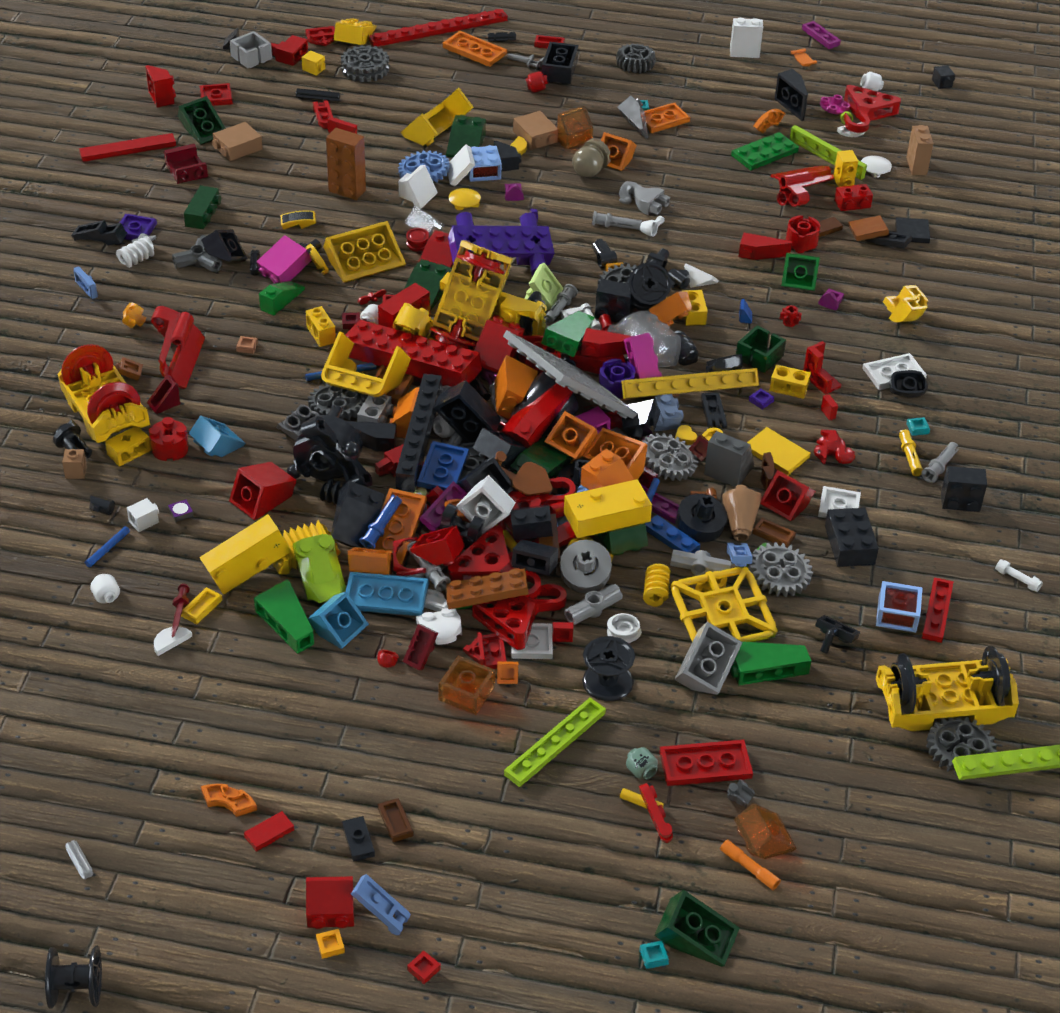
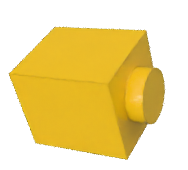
M309 51L302 56L303 71L317 76L325 70V56L313 51Z

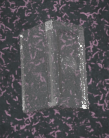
M414 206L405 221L412 228L426 229L429 232V236L435 227L443 230L445 224Z

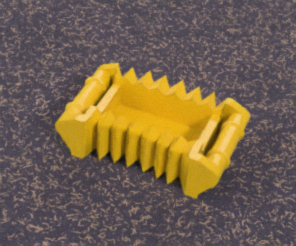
M317 520L316 526L311 522L309 527L304 524L303 529L297 525L296 530L290 527L289 533L284 530L283 538L291 552L273 563V567L276 568L278 574H289L292 567L297 569V561L292 547L293 543L303 538L321 534L331 535V532L328 531L324 524ZM335 543L337 556H339L341 551L339 550L337 543Z

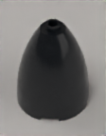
M541 372L537 375L523 401L514 407L511 417L555 385L556 378L549 377L545 374L546 372ZM574 393L542 436L552 431V427L556 425L564 411L573 416L576 414L579 405Z

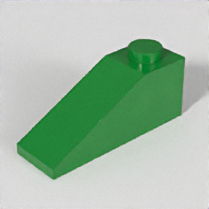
M293 281L268 285L259 293L260 310L273 316L276 315L302 293L305 287Z

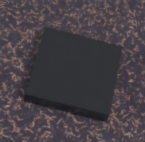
M896 217V232L912 235L911 242L930 243L928 219Z

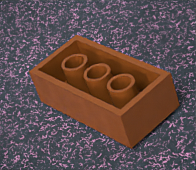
M335 128L326 137L329 192L357 200L366 191L364 136Z

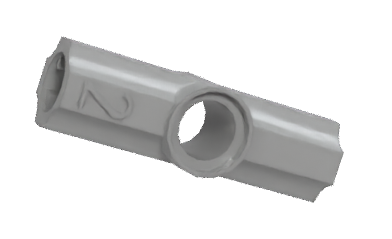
M673 549L670 566L689 569L694 575L698 576L708 571L731 569L732 562L711 557L710 553L704 550H699L694 554Z
M611 584L598 592L590 591L585 595L584 600L565 609L564 615L567 621L573 622L574 625L588 617H599L603 609L621 600L623 594L616 584Z

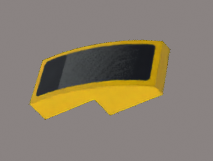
M295 211L280 215L281 226L284 230L298 224L301 229L316 224L315 211Z

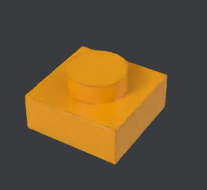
M339 929L316 934V941L322 959L345 953Z

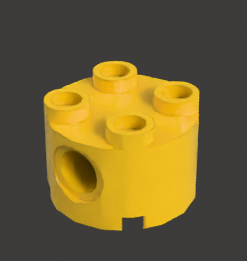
M404 303L392 327L396 330L426 338L433 320L428 316L429 311L426 309H416L411 304Z

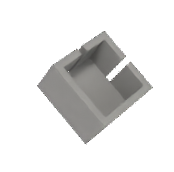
M255 31L230 40L231 56L247 69L272 59L271 43Z

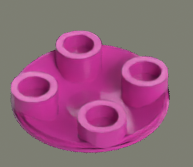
M841 95L822 97L820 101L821 108L832 114H842L850 109V104L844 101Z

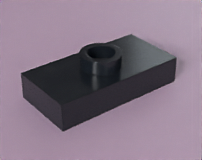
M364 816L342 821V828L353 862L375 857V850Z

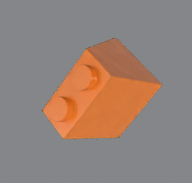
M508 355L503 360L494 385L496 412L498 415L509 420L514 407L523 401L539 371Z

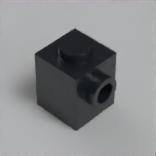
M948 65L934 67L932 81L938 89L951 88L953 81H955V73Z

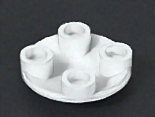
M867 156L861 160V162L867 164L866 172L871 173L872 177H880V174L890 172L892 168L890 161L884 157Z

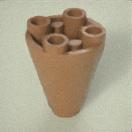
M737 485L736 489L723 493L722 502L727 511V519L734 539L736 541H747L751 535L761 503V494L748 489L746 485Z

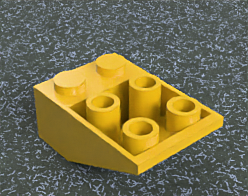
M354 18L341 20V22H336L334 40L365 45L368 42V35L374 33L377 25H373L371 21L363 22Z

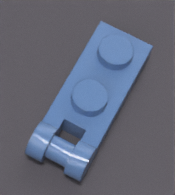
M727 543V554H729L732 564L740 567L752 564L753 556L747 543H741V545Z
M367 874L361 876L351 895L380 919L392 934L400 935L403 930V924L408 921L411 914Z

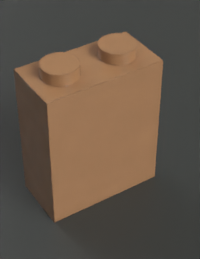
M541 111L513 118V132L527 141V147L530 150L558 142L559 129Z
M246 122L213 133V147L229 161L263 149L262 136Z
M912 126L906 156L911 175H927L934 144L928 126Z

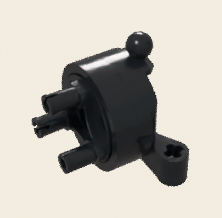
M333 405L328 415L315 416L301 424V432L293 447L294 464L287 468V473L295 479L299 478L302 474L304 477L308 478L311 476L321 481L345 477L346 482L350 480L365 487H370L373 482L372 477L358 461L363 448L361 431L339 418L342 413L340 406L337 405L335 408V405Z

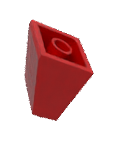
M499 316L487 319L474 351L480 352L483 368L498 373L506 355L516 359L517 349L508 345V340L503 335L508 330L522 338L525 329L521 328L520 324L515 322L508 323Z
M272 462L238 468L229 502L253 520H257L292 497L297 480Z

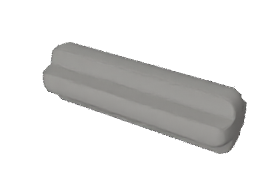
M75 840L67 842L65 845L66 850L81 878L87 879L92 877V868L78 842Z

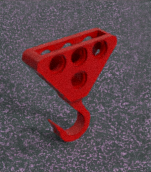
M847 85L844 101L850 104L851 111L862 124L852 122L845 113V127L849 131L856 133L866 132L869 129L870 121L899 114L901 98L854 85Z
M557 477L549 479L552 488L563 487L569 490L568 493L564 495L538 494L527 496L519 491H511L508 495L516 502L513 509L540 505L550 506L553 503L564 502L565 495L576 493L575 484L569 478ZM510 512L504 518L506 530L513 538Z
M495 525L458 556L454 563L448 566L451 582L454 580H467L474 576H488L494 572H508L514 569L510 564L502 527ZM492 536V538L488 542L485 541L486 538ZM480 548V549H479L478 551H476L474 554L472 553V551H473L474 549ZM466 560L461 566H459L460 561ZM526 571L527 582L533 583L534 586L528 590L527 595L522 596L535 599L542 590L541 579L535 572Z
M545 584L542 585L539 596L557 597L556 599H532L526 596H517L472 605V616L514 649L522 650L526 646L537 613L562 609L566 605L567 592L559 585ZM487 604H491L494 607H487ZM487 615L491 619H484L482 616ZM501 625L504 629H498L495 626ZM508 635H514V639L509 638Z

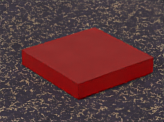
M230 83L200 85L201 98L207 96L213 106L233 104Z

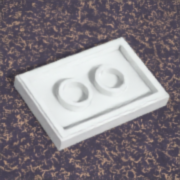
M910 353L864 363L862 368L878 390L890 388V377L896 371L916 370L921 371L925 378L927 376Z

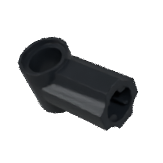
M597 239L592 244V249L597 256V263L600 268L605 267L608 263H617L616 252L610 250L606 241Z

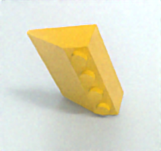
M388 221L327 237L323 245L329 262L344 283L406 266Z

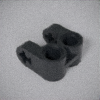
M449 503L442 514L439 530L457 525L465 545L463 549L466 550L482 535L485 520L474 516L471 523L464 525L463 520L457 516L458 507Z

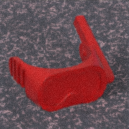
M417 537L393 541V566L396 576L426 573V568H405L399 564L396 558L397 552L403 543L417 541Z

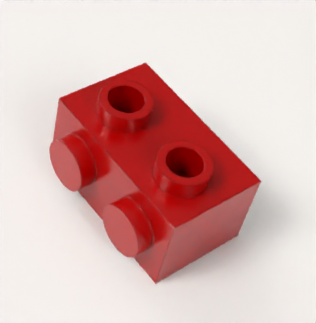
M867 184L836 187L834 201L840 211L871 208L873 194Z

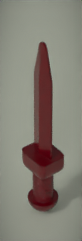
M185 583L178 586L179 594L172 603L176 607L171 629L172 638L178 629L182 610L189 604V598L186 595L190 588Z

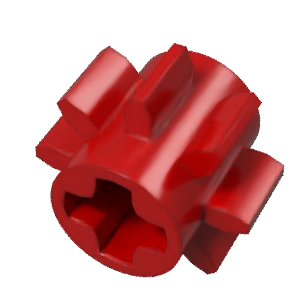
M789 305L782 309L779 319L783 320L785 326L793 327L799 324L802 313L798 312L797 307Z

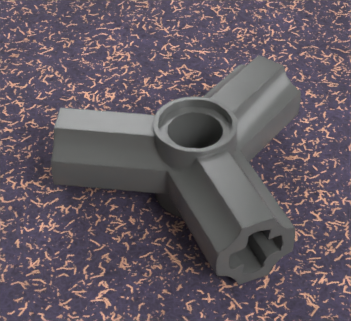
M201 235L189 251L172 255L175 269L193 265L194 267H204L214 273L220 270L222 260L208 255L204 250L201 239L206 237V235Z

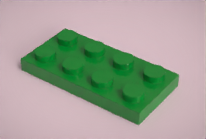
M778 132L732 150L731 156L751 171L797 153L799 146Z

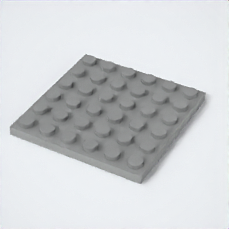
M506 330L503 337L508 340L507 344L517 349V352L525 356L527 360L536 364L537 368L544 372L546 371V375L553 379L556 378L555 382L563 387L568 385V389L574 393L581 392L580 395L588 400L593 398L592 401L600 406L605 404V408L613 413L617 410V414L625 419L627 417L633 419L638 414L580 368Z

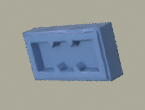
M79 266L74 268L75 282L90 298L98 297L96 283L92 277L88 276Z

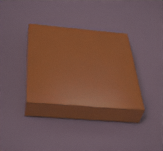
M880 215L848 222L856 241L889 235L888 228Z

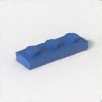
M658 515L654 516L651 522L645 523L648 533L672 549L694 554L700 550V543Z

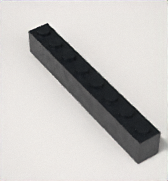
M423 374L396 469L397 490L415 492L436 415L433 407L439 394L442 393V376Z

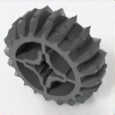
M626 44V46L619 48L616 54L617 65L623 71H628V73H646V71H650L654 67L656 62L655 52L649 46H644V44Z

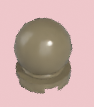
M593 138L585 142L572 158L575 172L586 178L597 175L611 161L609 157L611 152L608 146L603 141L598 142Z

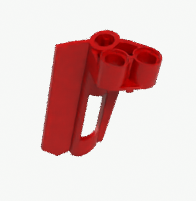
M814 166L770 174L771 177L779 180L780 192L777 194V202L781 206L790 204L792 207L806 205L810 201V195L804 187L834 179L829 166Z
M158 306L153 313L151 323L165 337L158 360L160 372L163 377L167 374L170 375L178 384V387L185 389L205 336L193 324L194 318L190 313H180L165 306ZM171 343L177 345L170 366H168L165 359Z

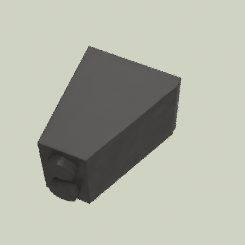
M716 431L708 441L704 475L733 487L740 485L754 467L751 444Z

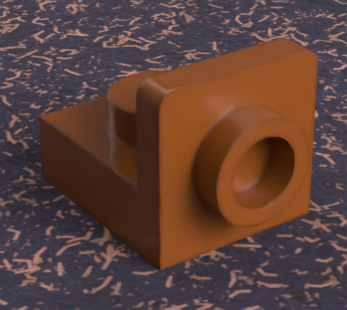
M122 357L120 363L115 364V368L120 375L139 380L143 364Z

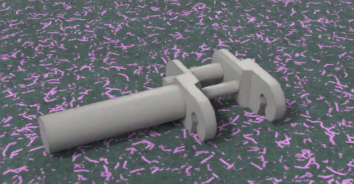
M509 53L507 59L527 63L528 68L533 66L538 70L540 67L542 68L544 57L539 61H533V54L528 58Z

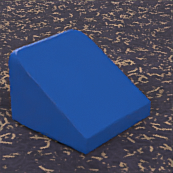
M742 299L740 301L739 321L740 323L751 324L752 311L745 299Z

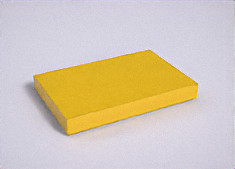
M768 427L747 442L751 444L752 454L760 460L763 459V453L771 452L774 468L787 475L807 461L811 454Z

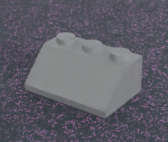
M706 622L698 630L674 680L694 691L719 694L743 642Z

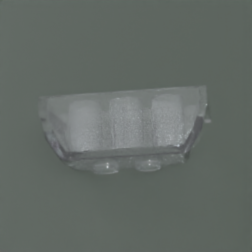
M638 311L624 317L616 325H609L608 332L630 336L649 333L653 338V350L658 357V367L677 365L681 351V338L669 328V325L658 320L656 315L648 311Z

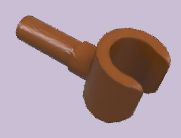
M709 488L703 492L691 491L690 495L709 494L717 499V493L714 488Z

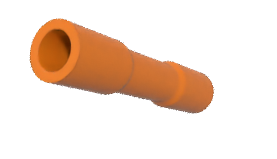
M727 839L723 842L720 851L750 871L772 891L779 886L781 879L756 863L730 840Z

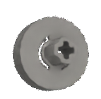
M593 540L573 542L564 550L561 556L560 574L562 580L570 589L579 593L598 591L606 585L610 578L611 557L604 546Z

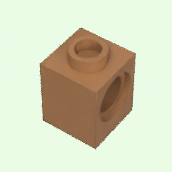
M65 449L62 461L65 479H85L87 463L84 449Z

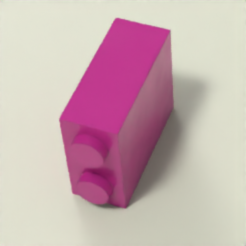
M284 235L256 262L259 266V272L264 277L268 276L276 284L291 281L312 259L307 249Z

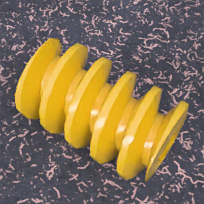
M653 564L646 569L643 600L652 607L661 606L668 599L671 570L664 564Z

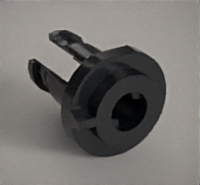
M73 420L61 425L55 431L53 443L58 448L84 449L87 458L92 455V449L87 447L85 441L80 437L81 428Z

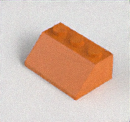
M602 428L584 453L583 458L590 461L602 451L608 449L622 458L634 480L639 479L644 471L648 445L628 436Z

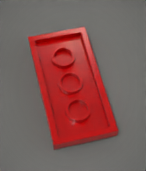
M744 740L661 746L659 750L667 786L752 779L753 777Z

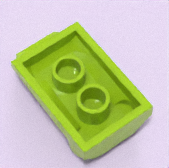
M321 534L303 538L293 543L292 547L307 601L314 600L318 603H324L332 596L346 592L332 535Z

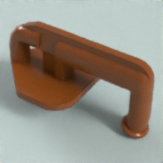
M498 451L495 456L500 466L506 460V454L503 451ZM524 463L517 474L501 467L517 491L527 496L551 494L552 485L547 471L536 463Z

